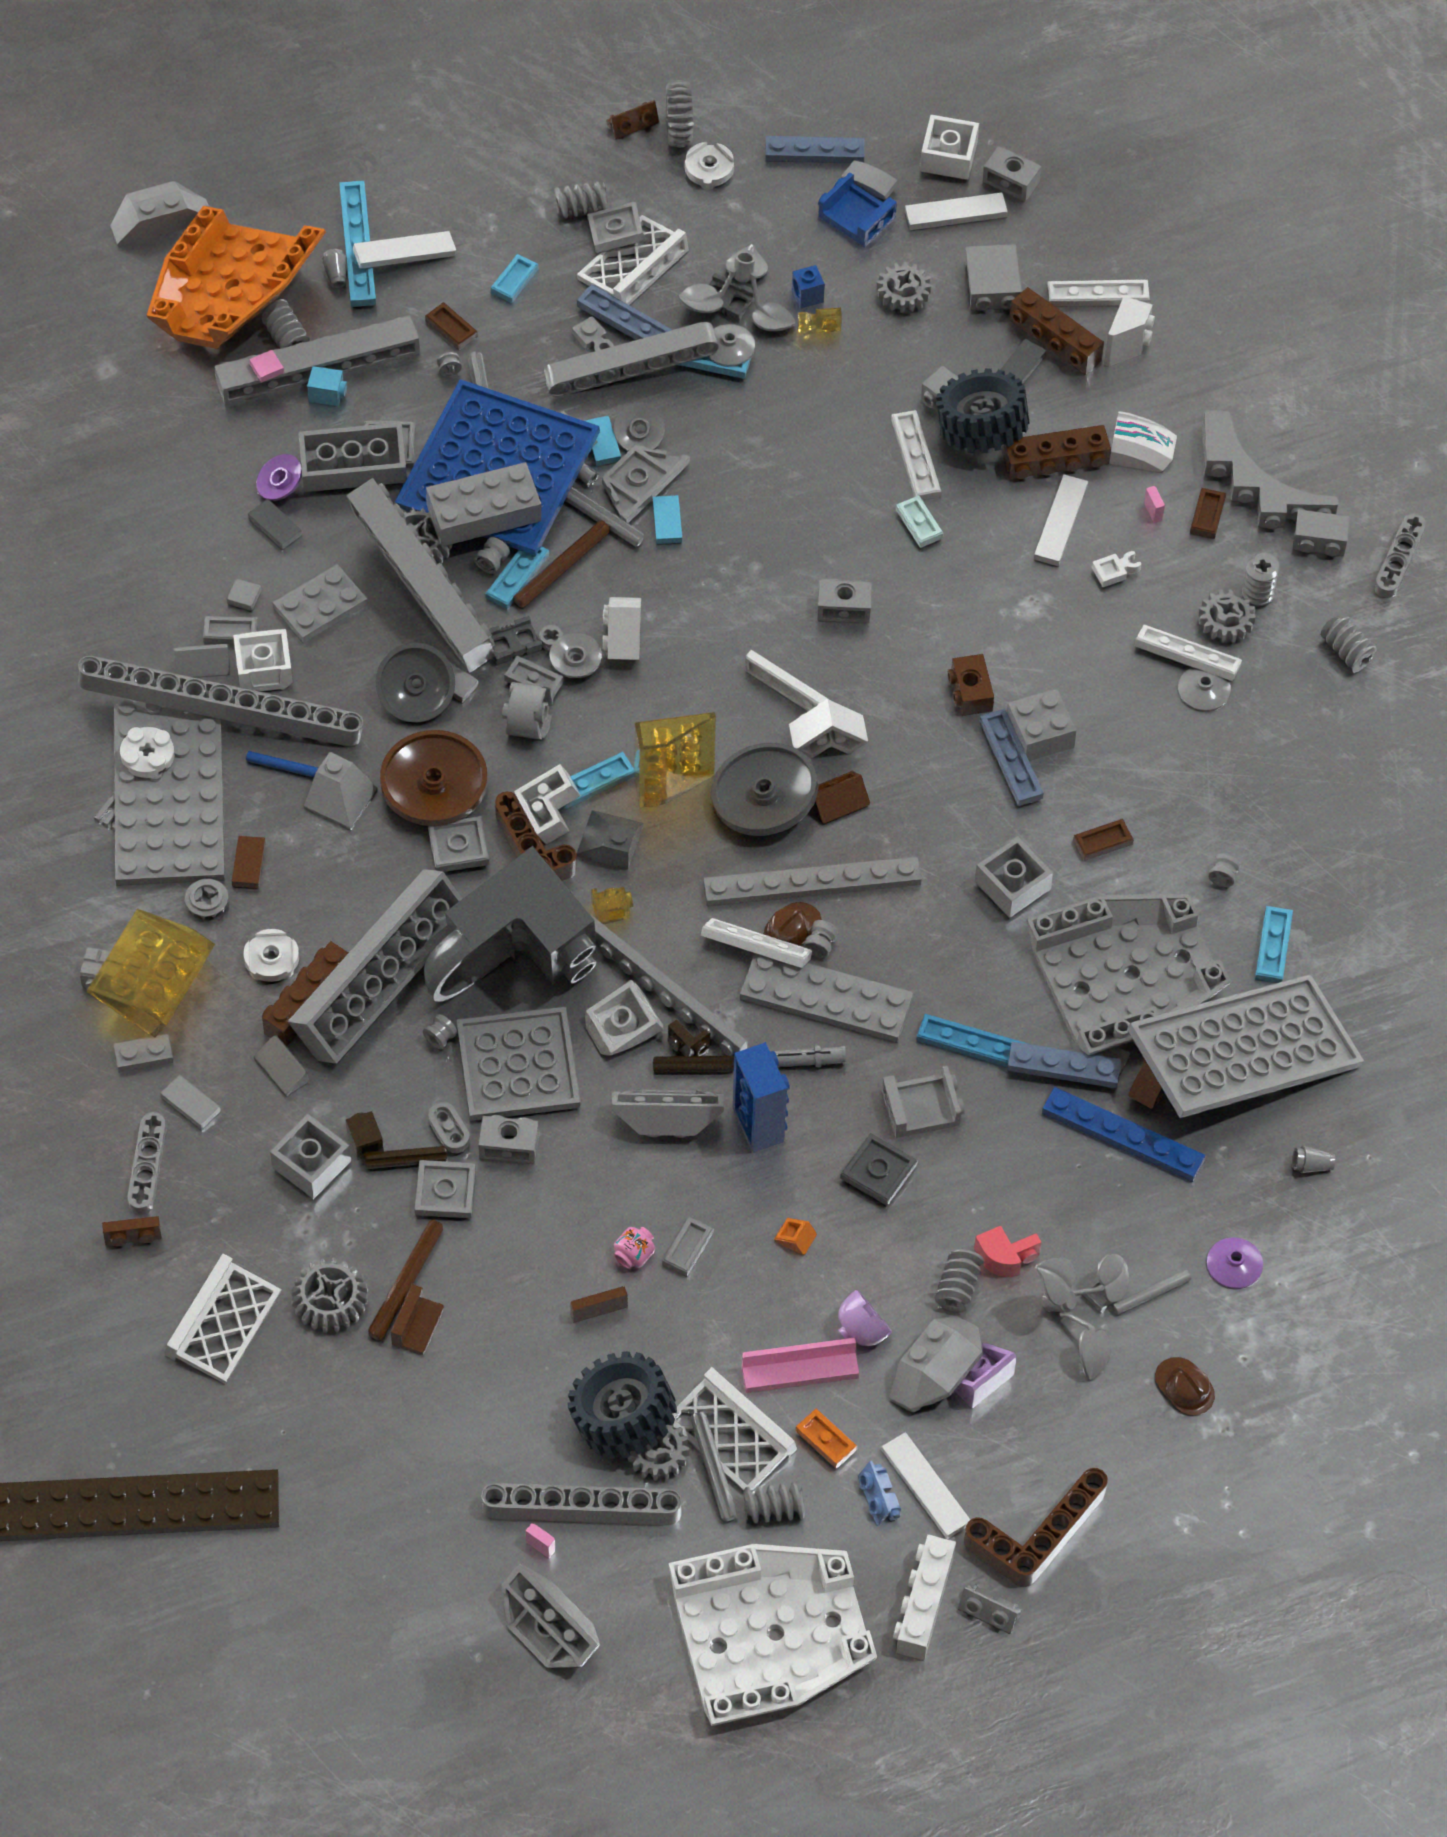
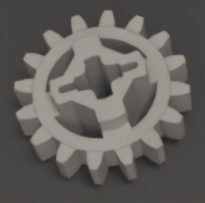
M904 262L903 267H899L897 263H894V269L886 267L885 274H879V281H877L878 299L883 298L884 306L890 303L892 311L899 307L901 313H904L905 308H909L913 312L914 306L922 308L923 301L928 302L929 294H931L930 276H925L924 269L917 271L916 264L910 268L907 262Z
M1219 589L1217 596L1211 592L1208 599L1202 600V606L1199 608L1198 614L1200 617L1199 625H1204V633L1212 632L1211 638L1213 640L1217 636L1221 637V642H1225L1226 638H1230L1232 642H1235L1236 636L1244 639L1246 632L1251 633L1252 627L1255 624V606H1250L1251 600L1249 598L1243 600V593L1241 592L1236 596L1233 595L1232 589L1228 591V594H1224L1222 589Z
M666 1425L669 1433L664 1438L659 1435L656 1438L658 1441L656 1446L652 1448L647 1444L643 1447L645 1459L640 1454L638 1455L636 1450L631 1451L628 1462H634L633 1470L638 1471L642 1469L643 1478L648 1476L649 1473L653 1474L654 1481H657L659 1474H663L666 1480L669 1479L670 1471L678 1474V1465L685 1466L686 1458L684 1456H689V1447H687L688 1437L682 1436L683 1429L681 1427L674 1430V1426ZM671 1439L675 1442L677 1450L674 1449V1445L670 1444Z

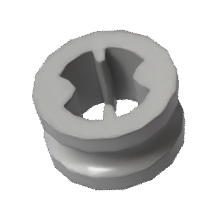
M447 352L440 355L437 359L439 372L443 376H453L462 369L457 353Z
M554 625L543 627L539 633V640H541L543 646L542 649L550 652V648L555 641L552 639L547 640L546 637H556L557 640L563 636L561 629Z

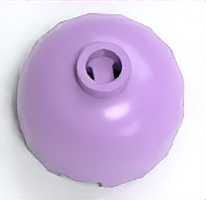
M857 1289L840 1306L838 1319L842 1327L839 1331L845 1339L855 1338L856 1342L862 1346L876 1345L886 1339L892 1333V1330Z

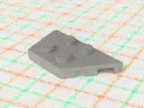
M634 445L602 477V484L620 518L629 523L653 500V497H656L690 463V457L682 454L681 458L670 456L664 450H650L647 447Z

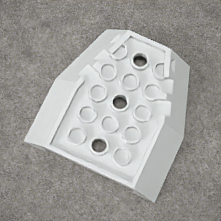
M751 1544L669 1563L677 1612L703 1709L711 1726L799 1706L877 1659L870 1630L866 1631L854 1591V1575L847 1551ZM828 1616H836L841 1623L837 1627L832 1628L828 1627L824 1620ZM772 1629H779L784 1636L782 1639L774 1641L767 1636V1633ZM715 1642H721L725 1644L727 1649L721 1654H716L711 1651L710 1646Z

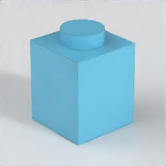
M313 366L307 385L308 401L339 406L341 396L345 397L347 391V382L343 381V371Z

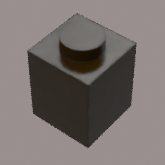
M372 1111L356 1113L346 1119L347 1134L357 1160L365 1158V1154L368 1152L384 1151L383 1137Z

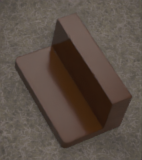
M850 771L818 784L815 805L821 822L827 823L870 805L861 774Z
M412 1284L391 1330L392 1345L423 1355L444 1311V1305L425 1299L423 1288Z

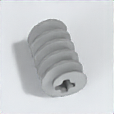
M598 181L594 182L593 189H591L588 183H585L583 191L578 184L574 185L573 192L569 186H565L563 194L558 187L555 188L558 215L559 212H562L565 218H568L570 210L577 217L579 209H582L584 215L588 214V208L590 207L593 212L598 211V206H601L603 210L608 209V198L604 182L602 188Z
M285 299L275 300L265 307L261 320L279 349L310 341V337L306 336L305 329L302 328V324L298 321L297 316L293 314L292 308L289 307Z
M1260 552L1246 565L1242 597L1244 600L1249 598L1251 600L1250 605L1264 606L1273 600L1280 571V564L1276 557L1269 553Z
M1334 617L1322 627L1320 635L1326 639L1329 646H1333L1332 648L1335 653H1339L1340 658L1346 661V665L1352 668L1353 673L1358 672L1371 661L1377 649L1375 646L1368 647L1370 640H1362L1364 634L1362 631L1356 632L1357 626L1355 624L1349 625L1351 621L1349 617L1342 619Z
M956 1249L948 1254V1261L945 1263V1271L941 1275L938 1291L935 1293V1300L940 1307L946 1310L965 1312V1304L971 1302L969 1295L974 1293L972 1285L977 1284L978 1278L976 1275L980 1274L981 1269L979 1266L983 1264L984 1259L973 1251Z
M791 1483L788 1492L785 1485L780 1484L776 1493L773 1485H768L766 1494H764L762 1487L757 1486L754 1495L749 1487H745L744 1508L746 1522L748 1515H751L754 1523H758L760 1514L763 1515L766 1522H769L771 1513L775 1514L777 1521H781L783 1512H786L788 1519L792 1520L795 1511L798 1512L801 1519H804L805 1509L802 1487L799 1491L796 1483Z

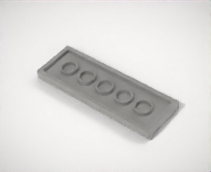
M757 953L753 956L740 993V1000L898 1043L913 998V992L809 963L800 968Z

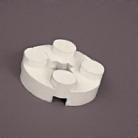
M707 142L696 144L687 152L685 172L691 181L701 185L703 189L711 190L715 186L728 181L733 175V154L726 146L715 143V146L707 145ZM705 162L709 164L715 163L712 167L705 166Z
M134 727L130 729L120 746L123 765L128 768L131 774L142 778L155 777L163 769L166 768L167 770L172 765L175 756L174 746L169 733L153 727ZM151 749L154 753L151 752L148 756H144L142 750Z
M262 930L256 933L255 938L250 942L248 941L244 947L245 966L250 972L251 977L255 980L273 982L288 979L294 974V969L299 962L297 943L282 930ZM269 951H274V954L278 955L275 959H268L264 956H267Z

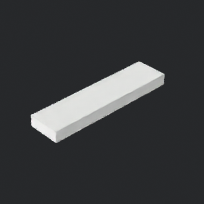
M1001 192L906 205L905 215L909 230L1004 218L1007 217V208L1003 193Z
M449 231L355 243L353 246L360 269L451 257L456 254V248Z
M1148 280L1048 281L1047 284L1048 302L1055 307L1115 306L1121 304L1124 296L1145 303L1150 301Z
M917 411L892 414L891 421L914 497L920 496L922 500L941 497L940 485Z
M1063 475L1036 548L1034 560L1059 566L1087 490L1088 481Z
M1143 625L1134 644L1138 648L1230 681L1234 680L1242 663V660L1147 625Z
M750 650L746 655V672L805 710L810 711L820 702L828 699L753 650Z
M714 918L710 919L702 927L701 936L803 968L812 955L810 949Z
M906 1432L882 1446L881 1451L946 1539L966 1528L970 1518Z

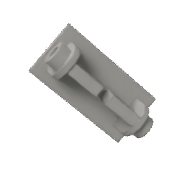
M970 1584L967 1587L965 1586L958 1609L1011 1634L1015 1620H1018L1022 1609L1018 1608V1604H1013L1001 1597L995 1601L992 1599L993 1593L978 1587L976 1584L974 1586Z

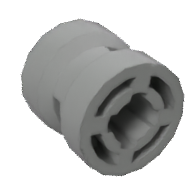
M491 537L484 544V550H480L475 556L474 561L484 572L495 574L500 567V562L507 558L510 550L503 541Z
M816 920L811 926V935L806 938L803 947L810 949L815 957L826 958L831 951L830 944L836 940L838 930L827 921Z

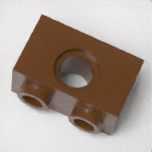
M984 654L952 658L951 669L947 671L949 684L955 687L953 700L955 707H960L961 715L967 716L993 712L994 693Z

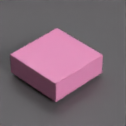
M273 350L249 359L250 366L261 383L284 373V367Z
M1155 486L1146 488L1144 505L1153 523L1160 522L1163 519L1165 504Z
M531 1523L526 1529V1543L547 1558H550L555 1552V1538Z

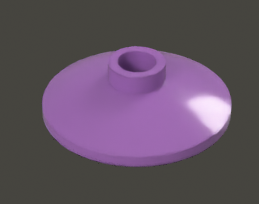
M281 454L271 458L261 468L257 476L256 486L259 494L271 501L280 500L290 495L301 481V462L290 454Z
M1226 1238L1214 1244L1207 1256V1269L1211 1277L1221 1286L1229 1289H1244L1253 1285L1261 1276L1263 1258L1260 1251L1251 1242L1241 1238ZM1231 1257H1238L1241 1260L1234 1261Z

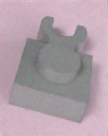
M593 316L572 327V335L586 350L593 347L595 352L614 346L607 339V332Z

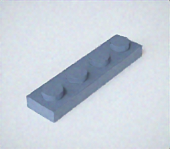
M766 136L765 161L852 163L855 160L864 163V138Z
M593 284L577 299V307L635 340L672 330Z
M1002 709L981 715L980 724L1017 805L1021 806L1043 799V790L1006 710Z
M1012 1042L1007 1071L1117 1088L1121 1059Z

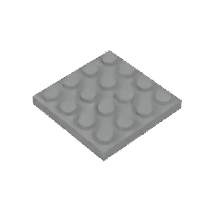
M566 1007L457 1019L470 1121L482 1120L483 1116L500 1115L506 1117L580 1108V1097Z

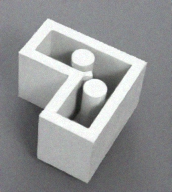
M610 597L609 605H604L603 625H608V635H603V651H608V659L639 660L641 598Z
M828 699L820 702L816 707L802 714L789 724L793 747L809 758H814L831 746L850 754L868 742L863 715Z
M559 764L514 791L535 832L546 845L569 832L558 809L581 796L568 772Z

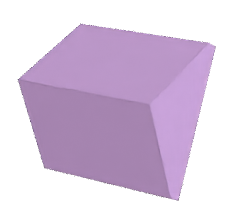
M983 1343V1356L954 1391L971 1408H974L1014 1375L1017 1358L1014 1352Z

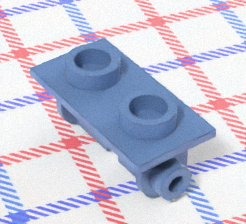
M869 1461L858 1475L859 1484L867 1498L869 1511L873 1515L876 1525L879 1526L886 1517H889L890 1520L900 1518L902 1509L899 1506L895 1492L885 1493V1491L893 1488L886 1468H882L881 1464L874 1465L872 1461Z

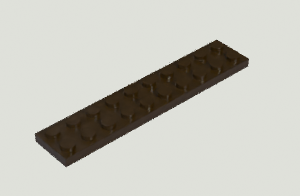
M278 1469L0 1483V1541L280 1527Z

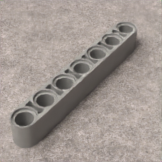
M701 322L549 364L544 369V376L549 393L552 396L560 397L710 356L717 352L719 345L712 324Z
M493 1483L485 1486L481 1493L482 1512L490 1519L673 1525L680 1520L682 1515V1498L678 1492L671 1489ZM493 1498L501 1500L498 1504H490L488 1501ZM521 1499L530 1501L527 1505H519L517 1502ZM550 1500L559 1502L556 1506H548L546 1503ZM579 1501L588 1503L585 1507H578L575 1504ZM608 1502L617 1504L614 1508H607L604 1505ZM637 1503L646 1505L644 1509H636L633 1506ZM666 1504L674 1505L676 1508L673 1510H665L662 1507Z

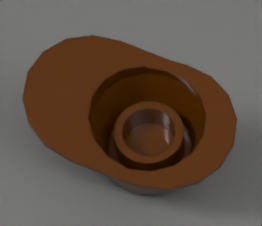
M791 903L774 913L766 924L763 934L802 946L806 938L811 935L810 929L813 922L822 920L821 914L816 907L809 903Z
M1171 1357L1158 1365L1155 1372L1156 1383L1159 1389L1180 1412L1189 1416H1198L1206 1413L1212 1407L1215 1400L1214 1388L1207 1374L1194 1363L1182 1357Z

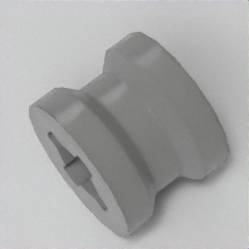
M1218 854L1215 856L1214 867L1210 869L1208 877L1216 885L1230 887L1235 882V874L1239 871L1241 864L1231 855Z
M438 1014L433 1019L434 1023L431 1026L427 1025L423 1029V1035L435 1048L443 1049L447 1045V1040L454 1038L458 1031L448 1018Z

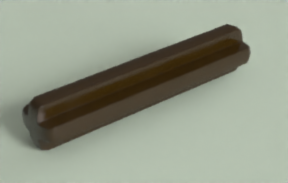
M655 1056L653 1058V1071L655 1073L733 1072L734 1057Z
M445 1146L368 1152L365 1154V1165L368 1169L417 1165L420 1160L442 1162L448 1160L447 1148Z

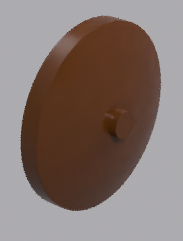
M444 730L420 731L401 739L388 751L380 770L381 790L389 807L405 820L425 826L447 825L468 816L481 803L488 783L486 762L479 749L463 736Z

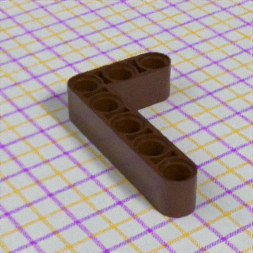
M1099 1468L1087 1469L1023 1546L986 1519L976 1517L968 1521L966 1525L965 1547L1014 1584L1020 1587L1032 1585L1103 1500L1108 1483L1106 1473ZM1092 1482L1098 1484L1100 1487L1094 1489L1089 1487L1087 1484ZM1073 1503H1078L1083 1508L1074 1509L1070 1505ZM1061 1524L1066 1529L1057 1530L1053 1527V1525ZM974 1532H980L984 1535V1537L979 1539L973 1537L971 1534ZM1044 1545L1048 1548V1550L1039 1551L1037 1550L1036 1546ZM997 1549H1003L1008 1554L998 1555L994 1551ZM1027 1566L1031 1571L1022 1572L1018 1567Z

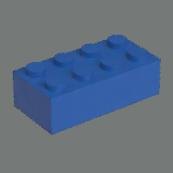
M766 1042L734 1053L732 1107L753 1153L783 1143L785 1131L788 1130L785 1119L788 1117L786 1104L789 1103L787 1090H790V1085L786 1075L780 1074L777 1055L774 1051L770 1052Z

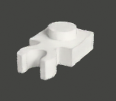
M1134 551L1127 552L1121 559L1116 554L1092 562V569L1102 587L1125 580L1127 572L1137 573L1141 570V562L1130 563V561L1135 560L1136 553Z

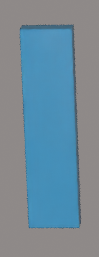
M924 1014L916 1039L918 1042L1004 1067H1008L1011 1043H1025L928 1014Z

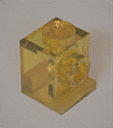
M624 887L608 888L603 892H597V888L591 889V904L595 917L599 922L604 925L630 919V908L634 907L630 891L626 892Z

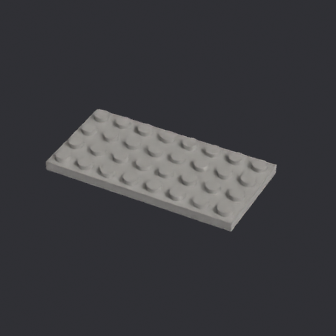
M126 698L114 699L116 885L196 882L201 879L225 880L222 719ZM134 727H153L167 731L170 735L175 754L173 763L167 770L165 768L158 772L159 775L155 777L142 778L135 776L129 772L128 768L121 761V743L128 735V731ZM151 749L142 750L144 756H148L151 752L154 753Z
M1311 975L1130 1023L1127 1028L1180 1118L1359 1068L1364 1062Z

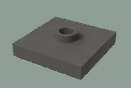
M870 1133L841 1172L840 1179L888 1206L917 1166L918 1160Z

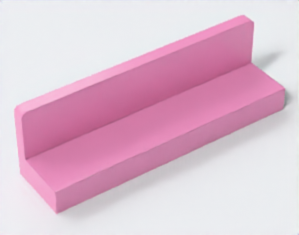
M855 1338L743 1352L742 1373L746 1393L857 1379L859 1378V1369L856 1358Z

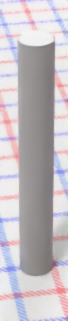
M1188 1270L1178 1273L1113 1304V1310L1117 1315L1190 1281L1191 1275Z

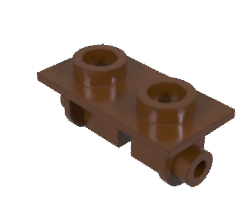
M655 100L648 103L644 102L638 107L615 116L610 115L606 123L609 129L613 128L614 138L619 139L660 123Z

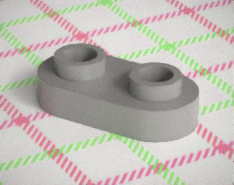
M447 1102L434 1104L430 1108L428 1116L429 1124L441 1144L447 1148L448 1152H463L469 1146L470 1136L462 1119L451 1104ZM442 1117L447 1118V1120L444 1122H441L438 1119ZM453 1139H459V1140H460V1142H458V1143H453V1142H451V1141H452Z

